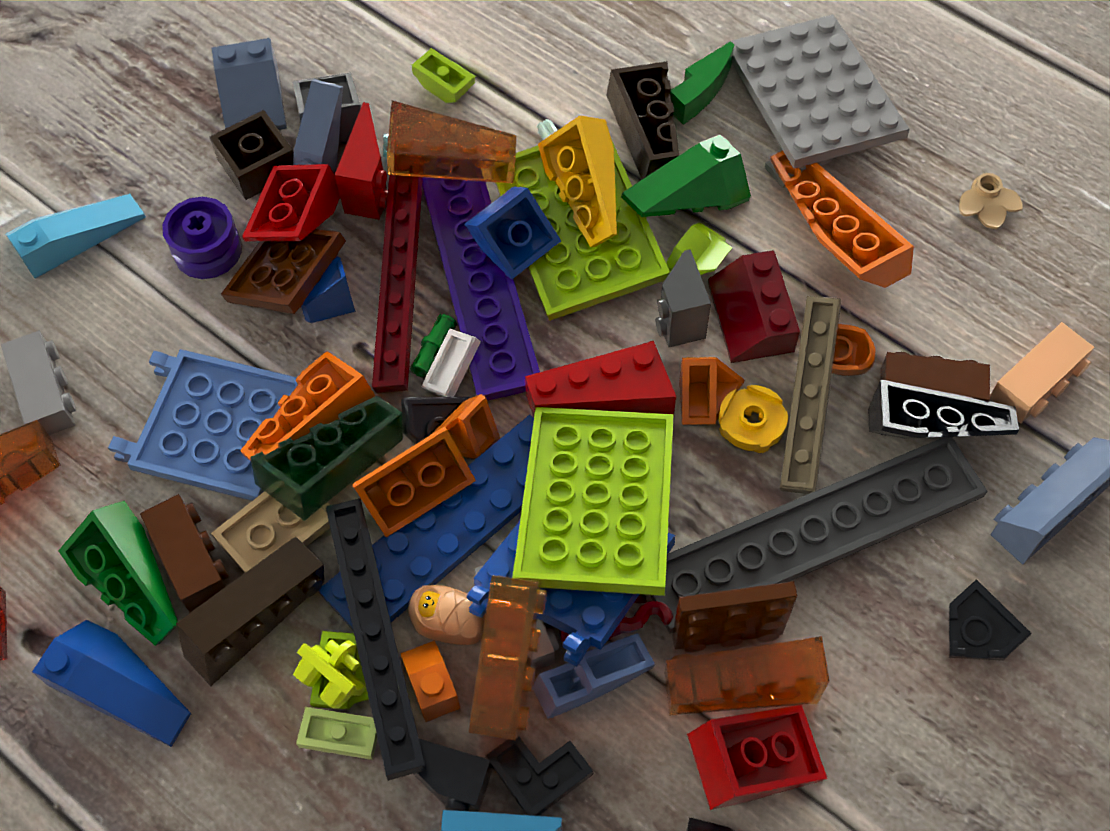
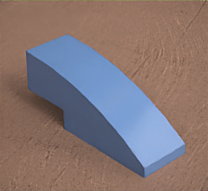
M636 633L606 644L601 650L595 648L587 651L577 667L567 663L540 673L533 683L532 689L547 719H550L624 685L652 669L655 663L640 635Z

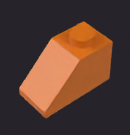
M435 640L400 653L425 722L461 709L453 683Z

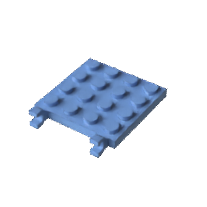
M182 349L179 350L177 357L153 351L149 363L156 366L154 370L155 375L164 376L167 379L138 442L134 443L113 436L108 449L116 452L114 455L115 460L128 462L127 465L133 471L253 501L265 491L276 462L259 469L240 450L265 419L273 418L280 409L278 401L282 396L291 395L298 386L295 381L297 377Z

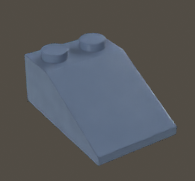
M265 38L212 47L214 72L225 128L264 110L278 130L286 129L287 124L279 71L271 39Z

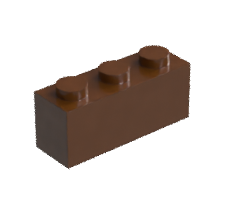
M887 352L881 367L880 379L986 401L990 400V364L978 363L974 360H950L940 356H916L906 352Z
M180 494L140 513L174 588L189 613L226 587L224 580L230 577L220 559L213 560L210 552L215 550V547L206 530L201 533L199 532L196 524L202 520L193 503L186 505Z

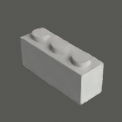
M39 330L1 344L24 425L33 437L38 440L75 426L72 412L77 410L70 393H65L63 386L68 385V381L62 367H57L55 360L59 359L60 356L52 340L47 342Z

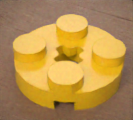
M749 385L747 389L737 392V389L731 391L724 398L720 407V434L740 449L757 453L767 452L771 446L781 440L788 423V413L782 405V399L771 389L759 385ZM753 412L759 414L758 420L761 422L749 423L744 415L751 416Z

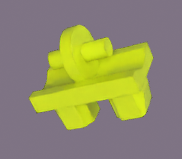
M330 640L326 644L325 649L332 655H329L319 645L311 648L303 643L296 652L302 659L293 673L299 681L309 687H314L322 675L326 677L330 682L319 697L331 708H340L352 695H362L366 685L344 667L346 666L354 672L360 665L353 658L357 649L354 643L347 640L339 646L333 640Z

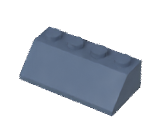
M1093 437L1084 446L1077 443L1064 456V459L1067 461L1062 466L1055 463L1042 475L1041 479L1044 482L1038 487L1034 484L1029 485L1017 498L1020 501L1018 505L1014 508L1007 505L997 514L994 520L998 524L990 535L1023 565L1110 486V440Z

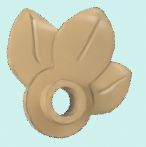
M984 173L973 181L971 189L965 191L959 200V211L962 216L977 215L978 220L984 226L991 229H999L1004 224L1007 211L1018 212L1023 209L1020 196L1015 191L1003 187L1000 177L993 173Z

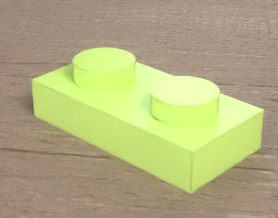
M305 707L296 744L299 748L373 760L378 738L373 717Z

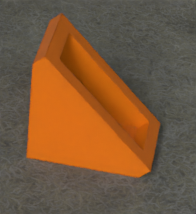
M717 357L682 358L679 379L682 425L716 424L722 401L731 391L737 389V392L745 380Z
M482 394L463 401L433 432L435 433L445 426L461 455L471 459L478 458L500 439L486 397Z

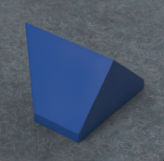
M338 256L330 263L321 276L320 281L314 286L301 306L305 320L309 323L355 312L342 261Z

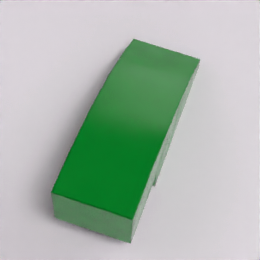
M731 41L685 69L684 82L671 89L670 98L671 103H673V116L683 125L697 116L713 100L723 86L732 66L735 44Z

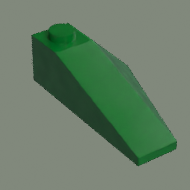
M718 135L691 147L624 191L621 198L640 217L674 215L676 210L692 209L693 213L703 212L705 207L717 206L719 211L729 210L748 202L751 198V193L741 153L727 139Z
M125 501L92 510L58 552L80 582L85 586L92 584L102 593L100 598L108 606L115 604L124 612L125 620L156 646L177 627L176 623L178 620L145 529Z

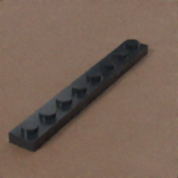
M361 498L326 506L387 780L425 771V762Z

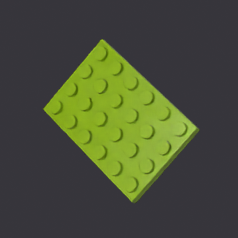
M614 143L617 235L596 247L589 246L573 219L574 212L571 207L560 198L559 193L561 191L555 181H551L546 175L538 145L488 162L500 196L512 187L528 188L561 239V242L528 267L549 321L663 282L670 274L647 218L640 217L621 198L622 193L632 187V184Z
M547 407L535 408L513 570V586L665 596L673 414Z

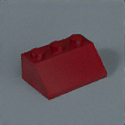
M774 250L742 255L708 279V286L731 363L795 352L800 330Z

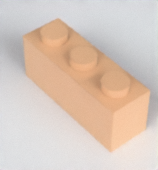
M1061 322L997 382L990 395V399L996 403L1015 406L1017 419L1020 424L1030 415L1036 418L1049 404L1047 399L1051 395L1057 398L1070 384L1068 379L1072 375L1078 378L1089 367L1091 361L1087 358L1094 349V346Z

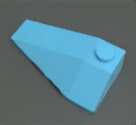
M131 194L34 218L5 235L33 277L37 278L146 218Z

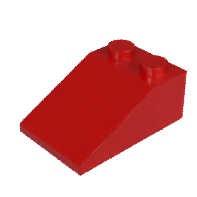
M363 102L335 172V179L345 214L380 220L383 209L387 208V172L383 170L369 103Z
M329 164L273 166L243 233V240L301 241L333 215L339 202L340 194L335 175Z
M802 705L710 719L687 734L710 810L746 803L828 779Z

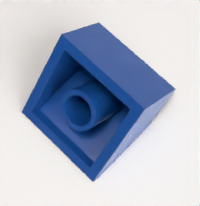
M512 187L465 223V226L481 250L510 279L515 278L561 242V239L529 189L525 187Z

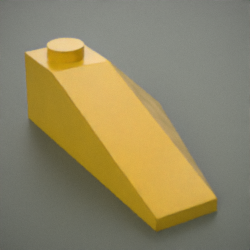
M579 115L538 143L546 175L551 181H555L561 191L559 193L560 198L571 207L574 212L573 219L589 246L596 247L617 235L614 147L606 119Z

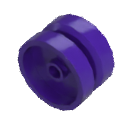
M202 196L182 201L167 213L162 224L163 237L179 270L189 277L198 279L216 278L228 272L238 262L242 253L241 238L235 227L232 214L227 206L217 199Z

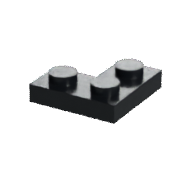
M515 733L486 755V759L491 760L492 768L525 814L531 816H540L593 775L592 768L571 741H568L539 763L519 735Z

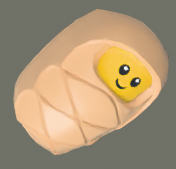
M422 586L414 591L409 600L408 613L418 634L431 640L456 645L475 644L481 640L488 620V611L482 618L469 612V607L473 602L467 599V593L448 586Z

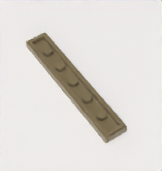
M807 296L780 483L781 491L810 494L817 489L841 298Z

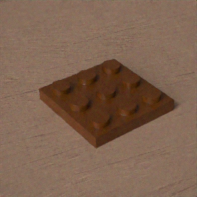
M315 229L301 241H259L221 295L227 303L295 314L303 305L304 300L314 286L320 281L321 276L330 263L337 257L346 240L340 232Z
M794 581L679 597L672 634L675 650L684 649L686 652H697L705 649L706 645L721 643L722 647H733L741 644L743 640L757 638L759 642L776 640L779 638V635H783L798 596Z

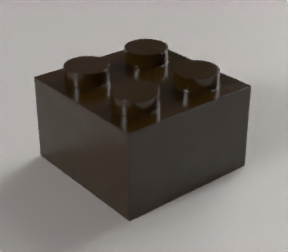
M264 110L209 136L217 160L245 200L262 192L273 166L293 165L294 152L292 147Z

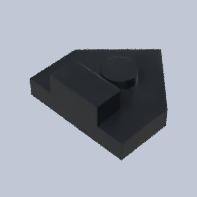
M411 397L401 399L403 434L414 444L419 443L430 436L463 401L470 399V397Z
M977 579L949 604V658L1004 661L1032 634Z

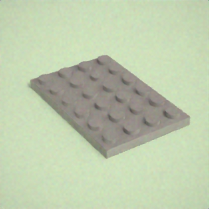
M834 15L731 41L735 44L732 64L793 169L908 138L909 127Z

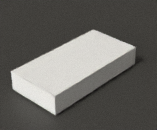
M449 329L421 388L440 397H454L481 341L474 336Z

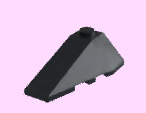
M880 379L868 408L869 432L902 439L1017 435L1019 431L1015 406Z

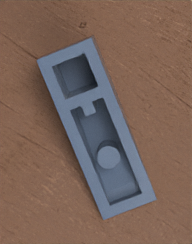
M317 79L311 81L294 147L293 165L329 164L335 175L337 170L343 86Z

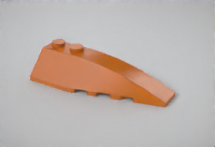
M783 151L770 157L775 170L818 241L860 280L886 288L911 274L914 246L818 163L806 165L807 169L801 171L800 168L793 169Z

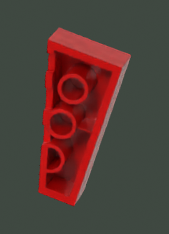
M654 341L525 376L526 397L533 417L536 407L673 414V416L675 413L676 394Z

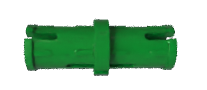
M439 314L432 330L422 339V347L410 366L411 372L416 376L426 377L449 329L454 330L456 328L457 322L451 316Z

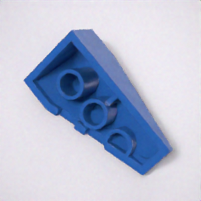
M89 620L83 621L54 638L32 671L47 686L170 747L174 744L191 715V712L116 633Z

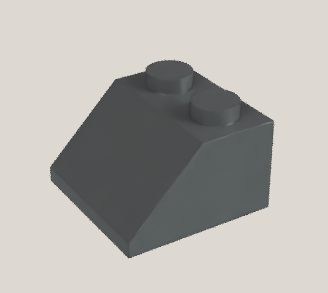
M691 249L685 250L662 285L661 299L657 300L659 317L655 318L656 328L659 336L665 337L668 348L706 339L711 301Z

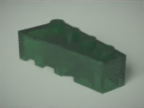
M375 396L338 414L339 419L329 424L319 423L309 428L310 433L294 441L288 438L278 443V449L266 455L263 452L257 453L250 457L255 484L305 521L403 440L402 412L380 397Z

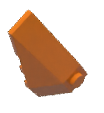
M326 351L300 373L295 380L298 386L290 396H282L278 401L280 409L273 418L265 419L240 450L241 453L259 469H262L356 424L380 403L365 377Z

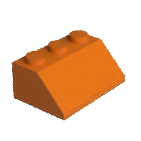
M444 426L359 479L352 486L385 537H388L469 486L476 479L450 433Z

